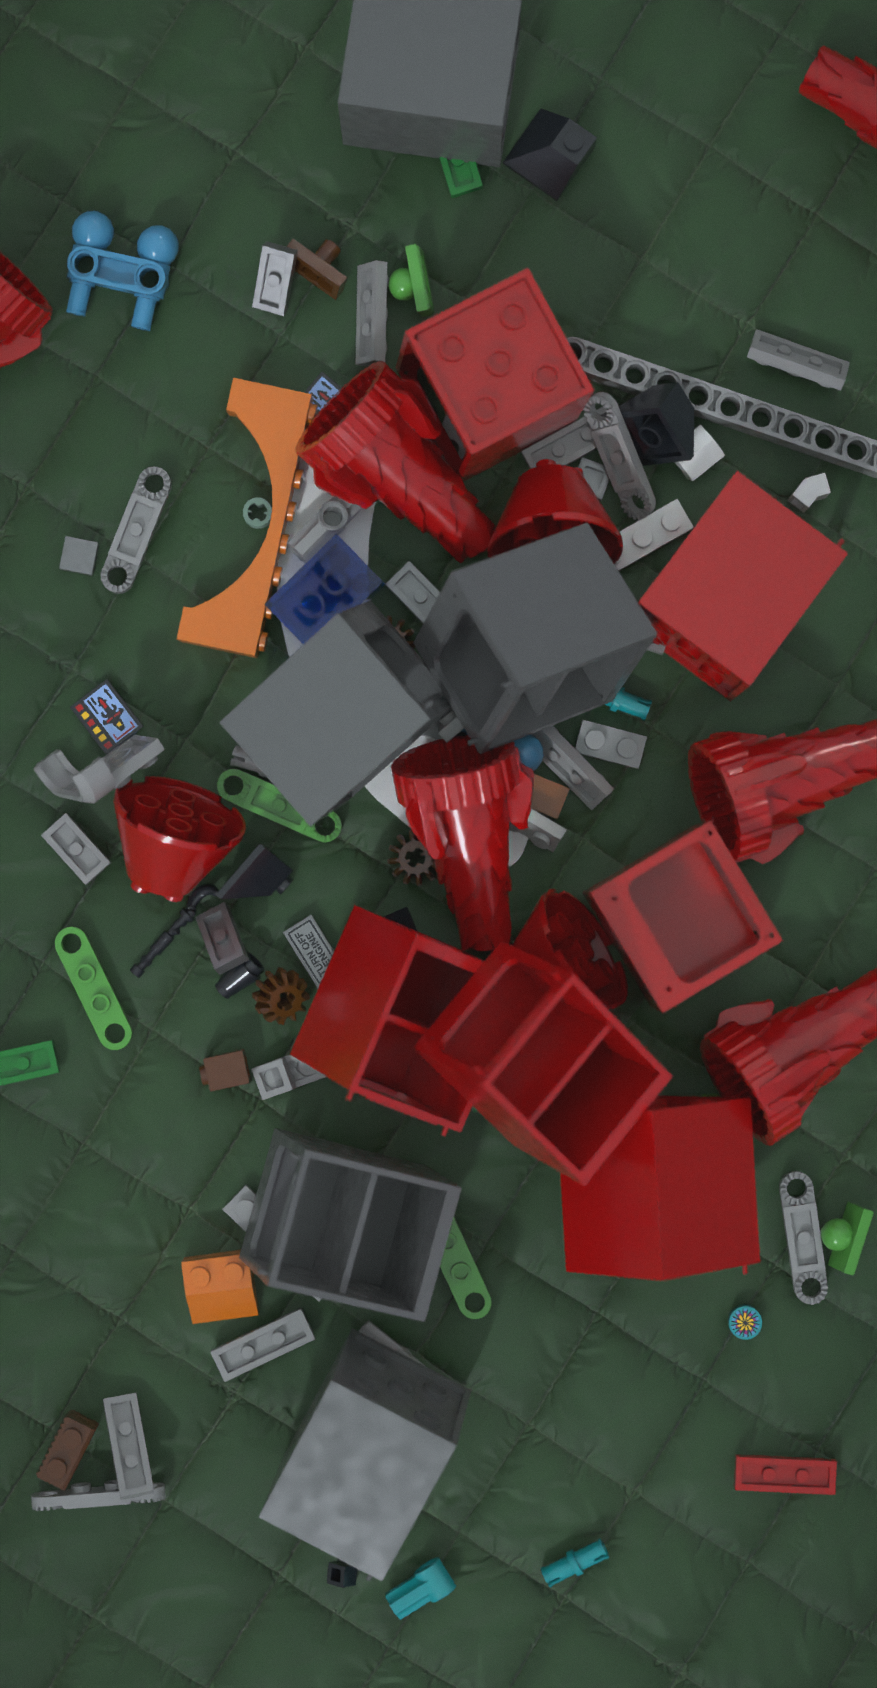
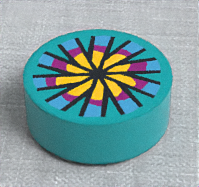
M739 1305L730 1312L728 1326L737 1338L748 1340L754 1338L760 1332L762 1318L754 1307Z

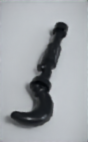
M208 883L198 886L189 896L186 909L182 908L180 910L181 916L172 924L168 931L164 930L159 938L150 946L151 950L146 955H143L138 964L135 963L130 968V971L140 978L145 973L144 969L152 964V960L157 955H161L172 943L174 935L180 934V928L185 927L188 922L192 923L195 920L194 916L198 903L208 895L216 896L219 892L218 888Z

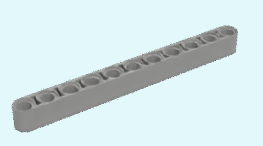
M578 337L566 338L570 346L580 352L581 357L578 361L589 380L635 396L653 385H657L660 380L665 379L672 383L679 382L688 399L689 393L695 390L701 391L706 397V403L698 406L691 403L694 407V416L877 479V440ZM599 358H606L610 361L612 369L609 372L601 373L596 370L594 362ZM630 369H637L643 374V381L633 384L627 380L625 374ZM725 401L734 403L737 407V414L735 416L724 415L720 408L721 403ZM756 412L766 414L769 420L766 427L756 426L752 421V414ZM786 423L796 424L799 427L800 436L797 438L788 437L784 433V425ZM820 433L828 435L831 439V447L828 449L818 447L815 441L816 435ZM851 444L858 445L863 452L862 459L853 460L847 454V446Z

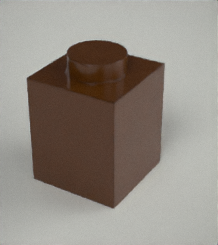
M245 1048L205 1057L203 1059L204 1065L199 1066L203 1086L209 1084L210 1092L248 1084L252 1081Z

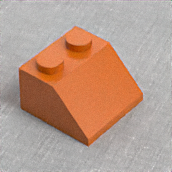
M241 1250L184 1257L182 1260L185 1296L192 1324L259 1315L254 1272L239 1259Z

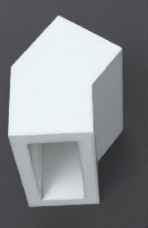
M699 425L694 429L693 458L689 461L674 463L680 468L687 479L694 481L723 458L725 454L702 425Z
M822 473L805 478L787 501L804 513L814 501L825 499L831 493L826 474Z

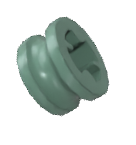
M252 498L244 505L243 517L250 527L263 529L270 524L272 507L263 498ZM256 505L258 508L264 506L267 508V512H264L266 518L263 521H260L258 518L253 520L249 518V515L253 514L250 510L252 506Z

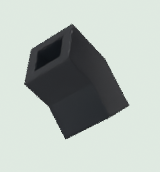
M340 1559L328 1563L327 1584L341 1588L356 1585L357 1568Z

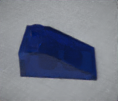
M335 534L265 605L304 645L337 613L368 602L386 583L338 534Z

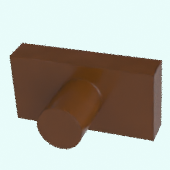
M292 239L286 247L298 250L295 272L336 300L343 292L347 280L344 274L331 266L341 253L340 248L331 240L326 239L317 251L313 253L295 239Z

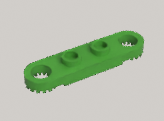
M239 769L226 770L218 778L217 790L220 796L233 804L320 842L334 841L341 833V819L338 814L332 812L328 816L335 823L334 831L330 835H320L316 830V823L310 827L271 783ZM231 776H238L243 781V789L238 795H230L225 790V781Z
M78 927L62 929L55 938V949L100 1042L111 1050H119L126 1047L133 1035L131 1024L88 935ZM68 934H76L81 940V947L76 953H69L63 947V939ZM114 1023L121 1025L125 1031L124 1039L118 1043L111 1042L106 1033L107 1028Z
M453 1217L440 1268L461 1313L470 1319H480L490 1311L491 1296L455 1217ZM471 1293H479L485 1300L484 1306L478 1311L470 1310L465 1305V1299Z

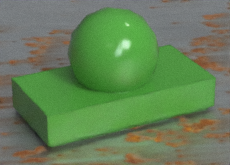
M417 244L405 246L409 268H399L390 275L388 281L390 294L401 301L414 298L416 310L422 317L434 315L435 311L424 251Z
M847 1202L842 1219H830L824 1224L821 1229V1239L824 1245L832 1250L828 1266L854 1276L874 1211L858 1204Z

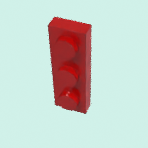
M735 1454L734 1489L738 1491L835 1495L836 1459Z

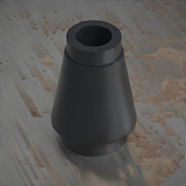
M246 951L249 958L248 961L225 972L215 984L216 989L224 998L229 999L232 995L234 996L255 983V980L261 979L260 974L265 969L261 962L249 951Z

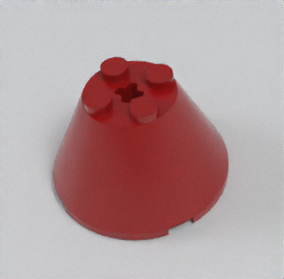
M543 459L536 463V467L529 469L517 478V483L489 541L488 557L492 558L588 523L613 564H615L622 555L623 540L619 530L584 478L583 470L578 467L556 464L552 459Z
M145 776L144 782L133 784L131 779L123 787L116 788L113 798L126 871L132 881L131 888L138 893L146 894L151 892L164 896L169 901L181 902L184 895H187L242 841L246 831L245 820L235 807H232V811L222 805L220 803L222 797L195 784L156 776Z
M555 888L545 892L540 897L512 946L573 973L608 1010L619 1007L627 999L628 985L621 961L614 962L608 949L612 942L597 919L570 893L562 891L558 894L555 893Z

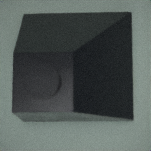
M541 108L503 164L549 197L558 201L594 150L597 137L570 118Z
M679 382L653 385L619 406L642 466L689 461L693 458L694 407Z
M259 844L219 890L216 896L220 899L272 896L276 891L281 895L294 881L290 877L294 870L264 844Z

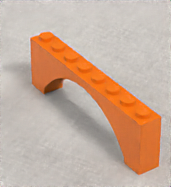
M233 378L226 411L229 416L237 417L244 424L264 455L272 485L271 520L259 553L247 570L233 584L202 604L193 608L183 607L177 634L178 641L258 658L259 651L265 652L269 635L268 632H264L266 618L272 619L276 600L271 599L273 586L279 587L283 567H278L280 553L286 554L288 549L287 543L290 539V535L285 534L287 521L293 522L297 502L292 501L294 489L301 488L304 470L299 469L301 457L296 453L295 448L302 433L317 415L318 405L313 404L312 394Z

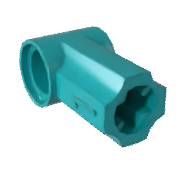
M435 1557L421 1565L414 1572L413 1576L386 1592L385 1597L394 1614L401 1620L430 1601L434 1603L443 1599L457 1585L439 1557Z

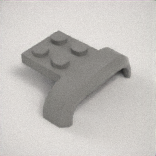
M133 735L103 758L98 757L93 760L90 765L80 772L72 766L59 749H56L38 762L33 770L43 784L56 796L94 804L113 789L126 785L132 779L130 775L139 768L146 769L158 760L157 755L165 749L158 738Z

